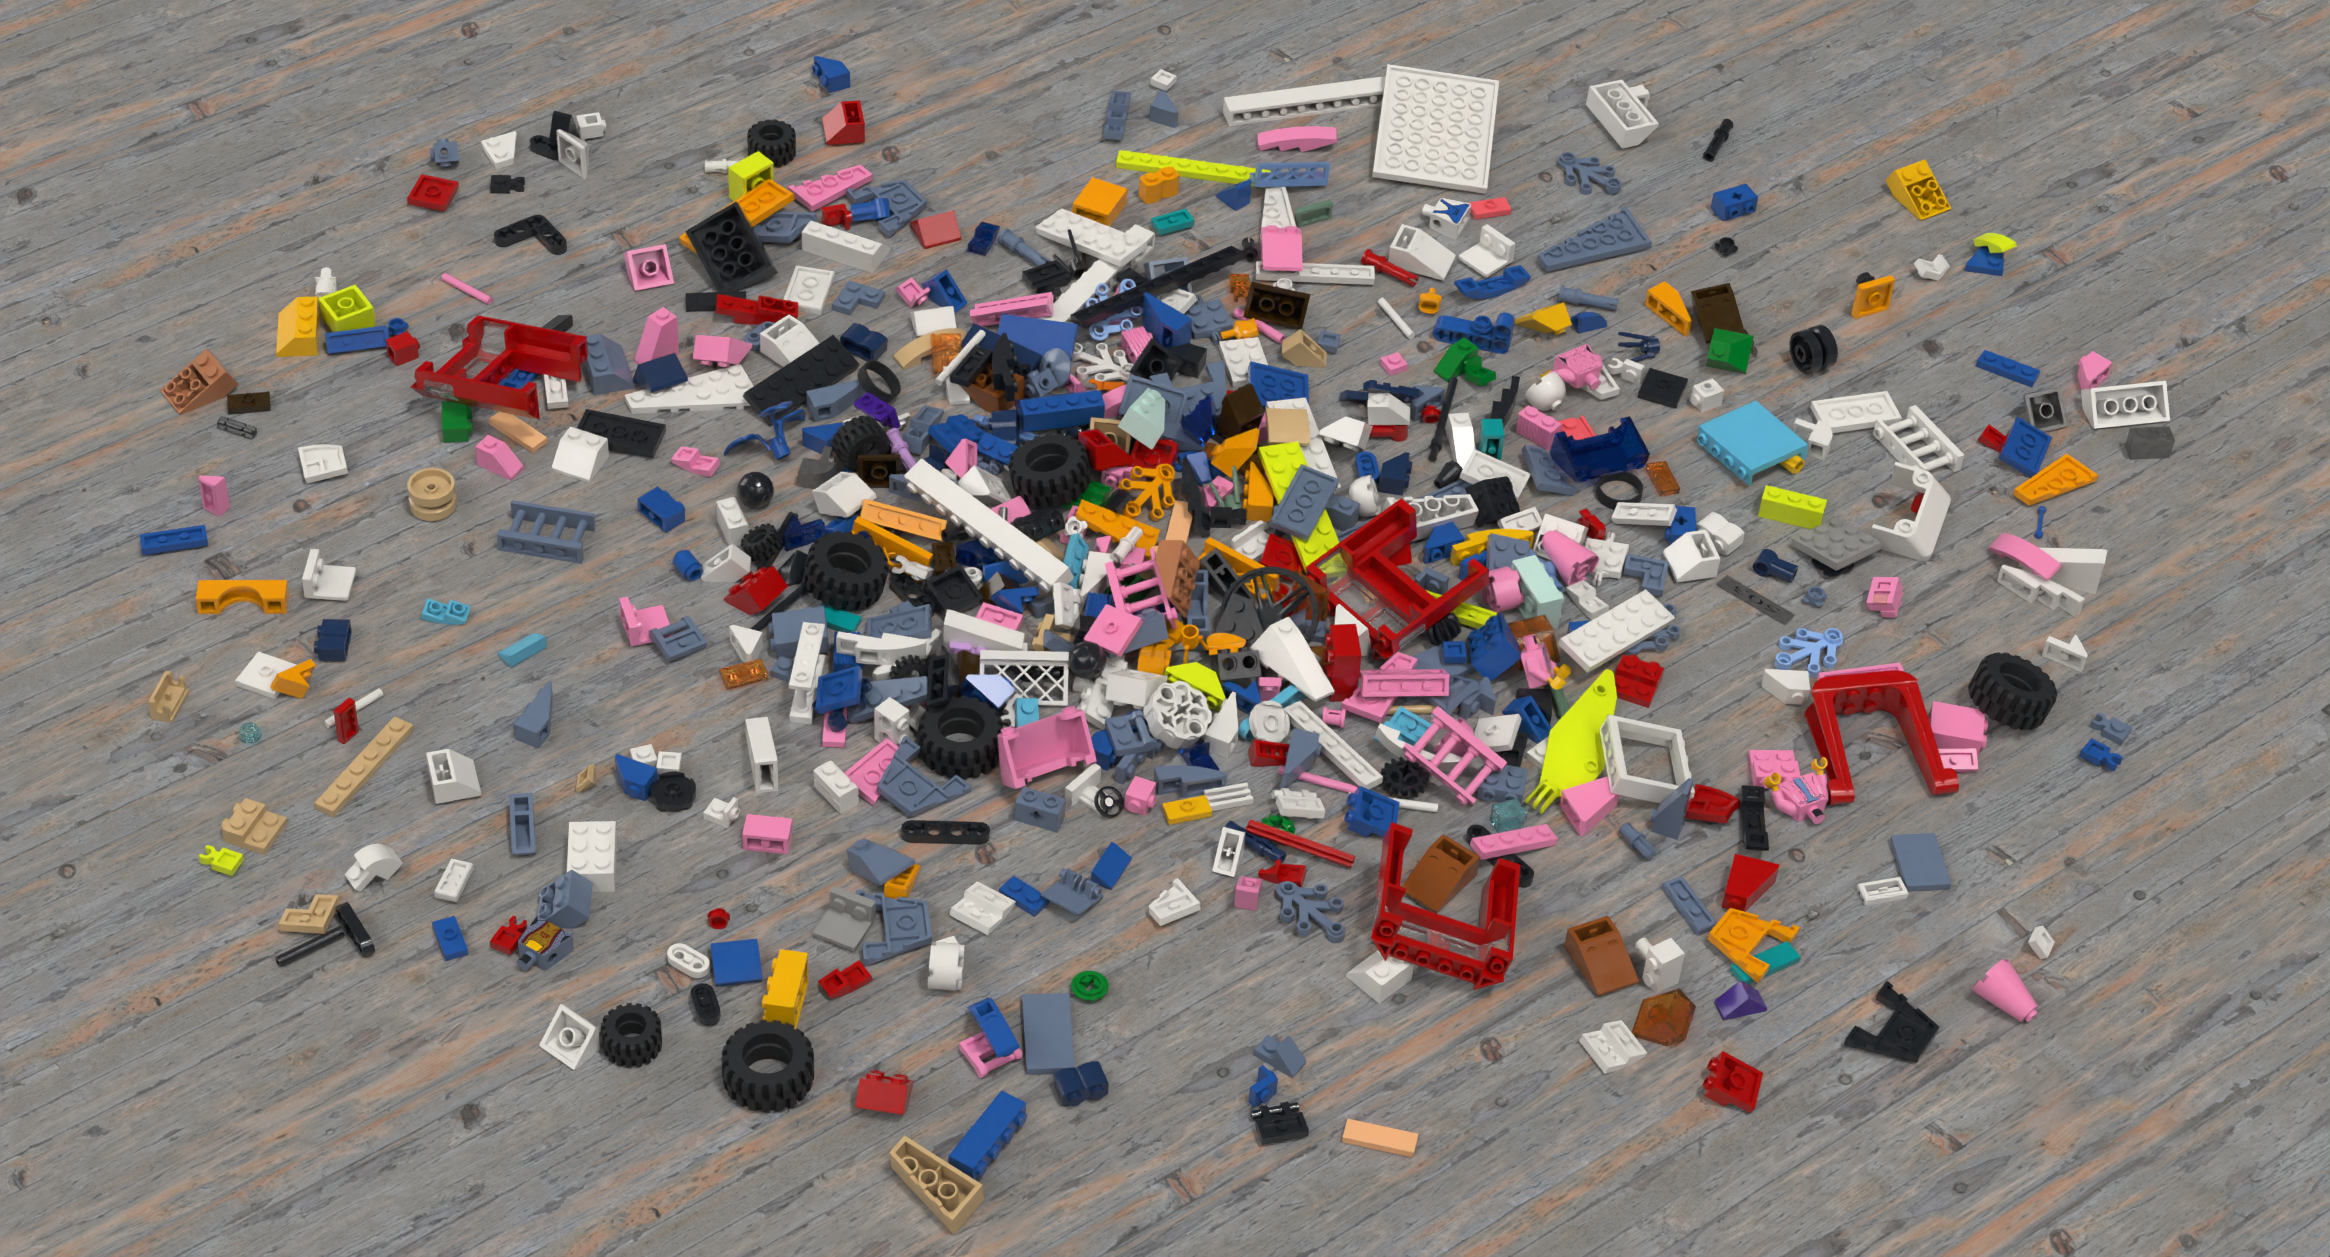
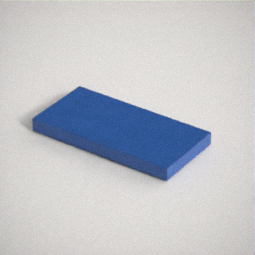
M1002 314L997 334L1001 336L1002 333H1007L1009 340L1041 354L1042 358L1047 351L1053 348L1062 349L1069 355L1072 361L1079 325Z

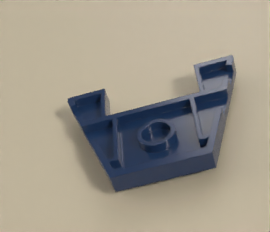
M1369 380L1363 383V391L1368 392L1345 390L1340 392L1339 401L1368 402V393H1390L1404 404L1412 403V400L1420 397V389L1401 385L1391 387V383L1377 384L1376 380Z

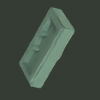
M1328 199L1295 209L1294 220L1296 227L1299 228L1330 219L1332 216V201Z

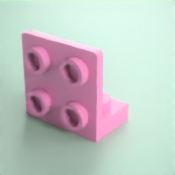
M628 597L619 598L620 617L631 647L651 643L649 630L654 628L660 629L670 625L663 605L636 610L635 605L630 604ZM673 633L664 636V639L672 636Z

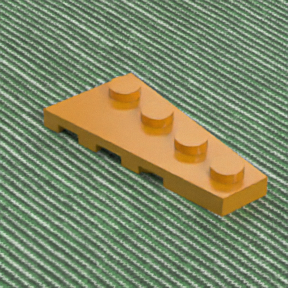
M2066 453L2015 488L2013 495L2030 506L2096 482L2099 475Z

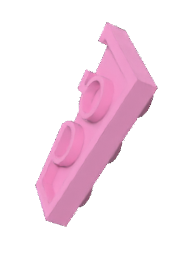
M888 738L845 772L851 779V782H854L858 787L859 795L873 807H875L881 796L876 791L877 785L888 765H890L896 750L899 748Z

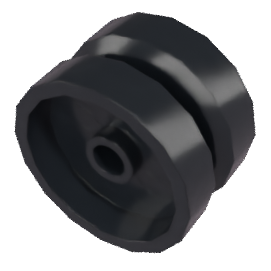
M1822 324L1795 332L1790 337V354L1800 372L1810 374L1820 369L1834 366L1837 362L1838 347L1836 340L1826 326Z

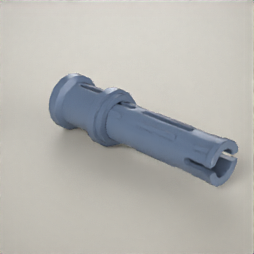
M1006 228L999 234L997 241L1000 245L1007 246L1012 253L1022 255L1036 266L1051 262L1026 245L1023 238L1012 234L1010 229Z
M1561 285L1557 302H1570L1575 306L1580 303L1616 311L1619 299L1585 293L1580 288L1575 290Z

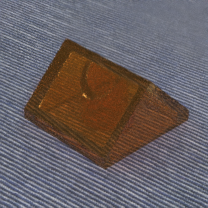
M1295 570L1294 572L1309 584L1317 598L1319 621L1326 622L1329 590ZM1294 580L1292 581L1291 593L1302 587ZM1302 590L1301 592H1299L1298 594H1296L1293 598H1291V601L1295 600L1297 597H1299L1301 594H1303V593L1306 592V591H1305V590ZM1307 597L1293 610V614L1306 608L1305 620H1312V605L1309 597Z

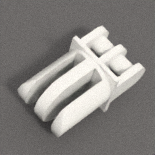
M323 268L321 276L315 277V294L318 298L337 291L336 277L331 276L330 268Z

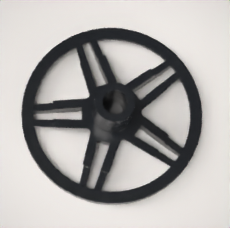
M1274 566L1257 568L1242 575L1228 589L1221 605L1220 619L1232 593H1236L1243 584L1253 579L1258 602L1256 611L1264 631L1270 625L1285 619L1287 614L1309 597L1312 605L1311 626L1307 635L1301 630L1300 632L1308 645L1313 639L1319 622L1317 598L1309 584L1295 572ZM1265 575H1283L1296 581L1302 587L1275 602ZM1258 576L1261 577L1268 598L1263 601L1256 577ZM1302 590L1306 591L1284 608L1283 603L1293 598Z

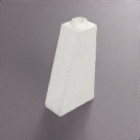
M2040 548L2061 564L2059 570L2049 580L2064 587L2096 594L2105 565L2107 550ZM2019 563L2018 567H2021L2024 571L2032 573L2030 568Z
M947 610L944 642L948 647L950 641L971 643L972 648L986 647L987 650L1028 651V643L1024 642L1025 633L953 610Z
M768 717L745 719L746 738L756 793L778 791V760Z

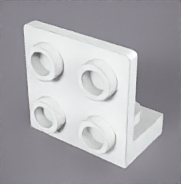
M1486 224L1481 228L1480 242L1461 253L1459 260L1484 277H1489L1513 262L1516 243Z
M310 549L302 577L304 597L347 601L350 596L356 568L324 565V559L320 558L319 549Z

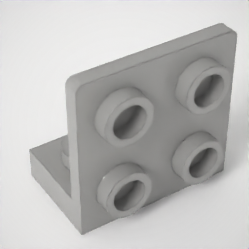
M833 886L830 890V907L813 931L814 936L855 951L876 920V901Z

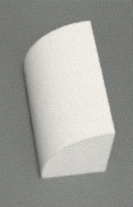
M953 306L910 312L912 325L917 336L926 335L937 330L956 328Z

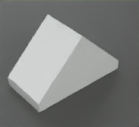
M736 625L729 626L732 646L748 670L752 669L763 648L762 632Z
M1223 827L1213 872L1235 877L1244 854L1246 832Z

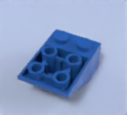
M1145 292L1143 297L1142 324L1147 333L1150 332L1153 339L1166 349L1190 343L1192 319Z
M1501 612L1496 616H1491L1482 627L1474 629L1467 637L1472 665L1483 678H1489L1490 682L1521 659V648Z

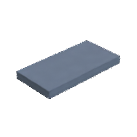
M1301 464L1273 514L1269 526L1308 542L1338 487L1340 479Z
M1442 644L1412 656L1418 659L1415 669H1444L1449 673V677L1453 675L1464 677L1476 671L1468 656L1466 663H1444ZM1400 696V697H1401V699H1402L1405 703H1407V702H1409V701H1411V700H1414V699H1416V698H1418V697H1420V696Z
M1069 993L1022 994L1026 1074H1054L1062 1069L1075 1067Z

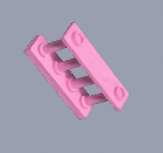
M1154 548L1150 549L1152 560L1124 569H1116L1113 561L1105 563L1116 608L1133 615V612L1164 603L1166 612L1163 613L1165 621L1169 620L1173 630L1177 629L1175 620L1179 619L1176 608L1171 607L1170 600L1167 598L1155 560L1156 552ZM1155 568L1157 577L1127 587L1125 585L1121 586L1120 581L1124 580V577ZM1160 586L1161 595L1133 604L1126 603L1125 598H1128L1130 594Z
M1437 706L1431 714L1433 724L1413 747L1406 743L1402 751L1405 752L1404 756L1410 762L1414 763L1416 761L1457 795L1456 799L1465 806L1468 804L1472 807L1476 801L1472 797L1473 793L1492 771L1501 773L1506 767L1507 762ZM1445 728L1451 733L1449 735L1450 738L1429 762L1420 752L1439 729ZM1462 742L1468 747V752L1452 771L1445 775L1437 766L1457 743L1460 744ZM1479 756L1485 761V766L1464 790L1454 781L1473 758Z

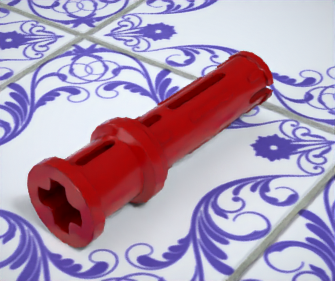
M1367 249L1362 256L1361 265L1374 266L1377 273L1384 272L1411 287H1415L1417 283L1411 281L1410 278L1418 282V275L1388 262L1385 256L1380 257L1374 254L1371 249Z

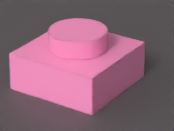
M1398 352L1380 358V365L1390 376L1407 371L1408 369L1407 362Z

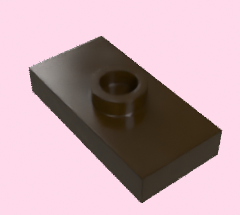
M270 392L227 395L228 414L271 411Z
M953 542L932 543L931 550L936 576L942 574L949 567H957Z

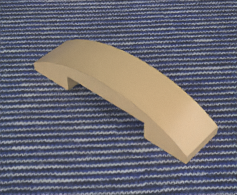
M948 328L928 333L905 345L893 355V358L903 370L921 364V357L951 346L956 350L967 333L964 329Z

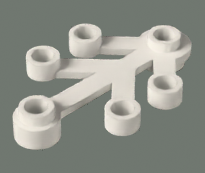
M1075 343L1072 361L1081 359L1094 364V366L1078 367L1076 374L1078 379L1084 380L1088 378L1089 374L1098 373L1095 375V380L1107 382L1122 379L1128 382L1129 371L1133 364L1127 362L1125 358L1126 353L1123 350L1114 351L1113 360L1120 364L1118 366L1113 364L1108 353V346L1105 343H1098L1096 345V354L1101 356L1102 359L1083 352L1082 345ZM1112 371V373L1103 374L1099 372Z

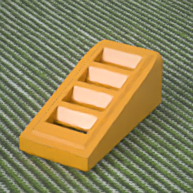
M914 864L887 881L884 885L885 897L898 899V896L909 898L921 865Z

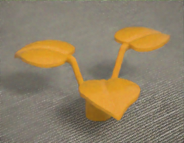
M1169 620L1165 621L1169 638L1160 641L1167 642L1168 649L1172 648L1175 643L1177 645L1182 643L1183 647H1185L1183 664H1187L1189 650L1195 649L1199 642L1205 650H1209V656L1217 654V650L1230 649L1231 653L1238 652V648L1244 647L1246 644L1244 638L1228 633L1211 634L1207 637L1205 643L1203 636H1199V630L1195 625L1189 624L1184 626L1178 620H1175L1177 625L1175 630H1173Z

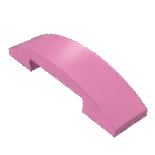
M2001 533L1988 547L1989 551L2002 558L2007 556L2030 568L2033 574L2047 581L2061 567L2057 560L2037 546L2011 534Z

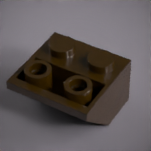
M1248 383L1238 388L1236 391L1227 394L1222 400V410L1218 417L1217 431L1228 438L1255 428L1259 429L1265 411L1252 384Z

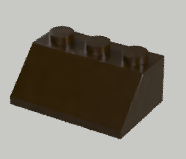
M1251 282L1243 317L1255 318V320L1302 330L1310 294Z

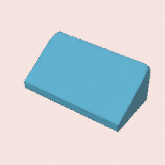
M533 633L498 652V656L510 667H513L547 648L546 637Z

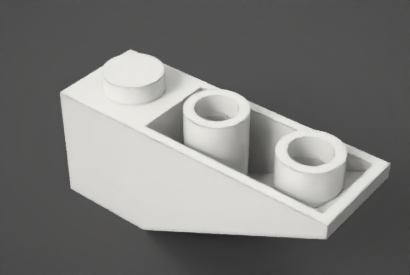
M1089 551L1088 560L1084 559L1082 572H1085V574L1080 575L1079 587H1082V589H1078V597H1080L1081 601L1079 611H1083L1086 608L1089 592L1101 594L1110 586L1105 563L1111 561L1114 563L1111 554Z
M1232 692L1228 699L1225 698L1220 712L1214 714L1211 726L1206 728V733L1202 736L1204 750L1227 759L1236 747L1238 739L1235 692Z

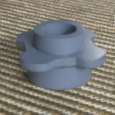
M1813 586L1807 589V595L1803 597V601L1816 607H1822L1823 601L1827 599V594L1822 588Z

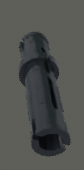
M1724 119L1720 127L1715 130L1713 139L1703 153V158L1706 161H1713L1723 142L1728 139L1729 132L1733 128V122L1730 119Z

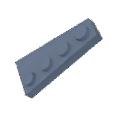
M927 676L870 681L872 684L871 690L863 693L868 700L867 705L862 708H857L855 705L847 706V720L853 724L874 717V709L889 697L904 707L926 701Z

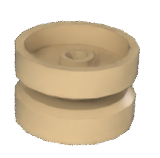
M425 468L415 472L409 478L407 483L410 510L415 517L425 521H438L449 517L455 511L457 506L453 476L448 471L441 468Z

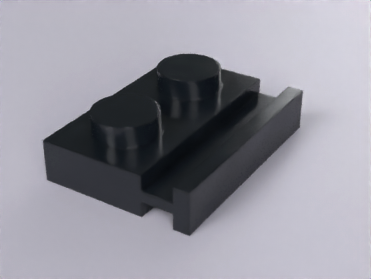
M1058 260L1022 271V278L1031 289L1035 290L1036 294L1071 282V275L1067 274V271Z

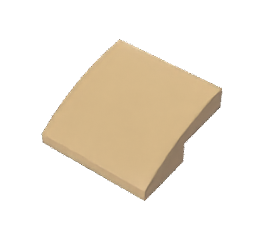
M1265 409L1268 445L1296 441L1299 442L1300 446L1310 445L1307 409Z

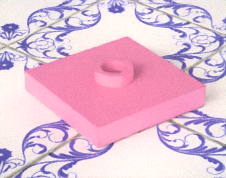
M1106 604L1084 637V641L1095 642L1104 651L1121 657L1143 621L1135 615Z

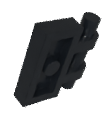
M1281 1102L1278 1106L1268 1107L1266 1105L1259 1107L1258 1110L1250 1111L1251 1119L1256 1120L1255 1128L1262 1145L1308 1137L1309 1129L1303 1113L1298 1112V1102Z

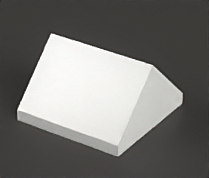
M560 1004L539 1046L573 1070H577L600 1050L599 1029L564 1004Z

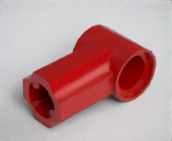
M1371 425L1373 427L1369 436L1390 437L1394 441L1401 442L1408 437V425Z

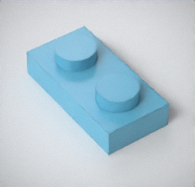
M1037 698L1015 699L1016 728L1039 720Z

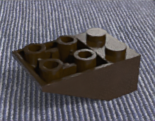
M1730 283L1691 291L1693 312L1706 344L1711 343L1714 328L1745 334Z

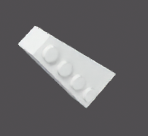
M1470 494L1444 495L1443 498L1425 496L1424 499H1413V497H1404L1403 499L1416 510L1417 537L1411 542L1430 537L1434 527L1454 522L1458 529L1473 526L1479 512ZM1394 497L1386 498L1382 512L1398 500H1395Z

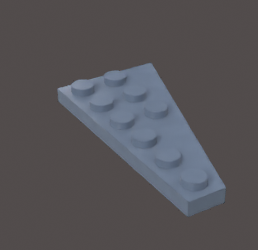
M1625 206L1621 209V212L1609 215L1605 221H1598L1581 230L1574 238L1569 237L1564 240L1563 244L1554 245L1539 253L1538 261L1545 272L1648 249L1651 248L1652 241Z

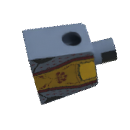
M537 915L518 941L520 958L517 960L518 966L524 971H527L532 965L542 970H548L574 950L573 936Z

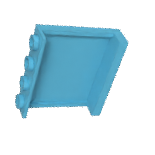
M1756 400L1703 423L1698 427L1697 442L1748 486L1752 484L1753 475L1796 455L1800 456L1803 460H1806L1808 443Z

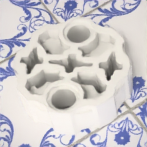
M1186 682L1163 683L1149 697L1148 704L1144 707L1143 715L1148 723L1149 732L1155 739H1160L1171 748L1178 749L1180 746L1190 747L1194 745L1206 733V728L1212 720V712L1206 704L1207 699L1200 691L1193 689Z

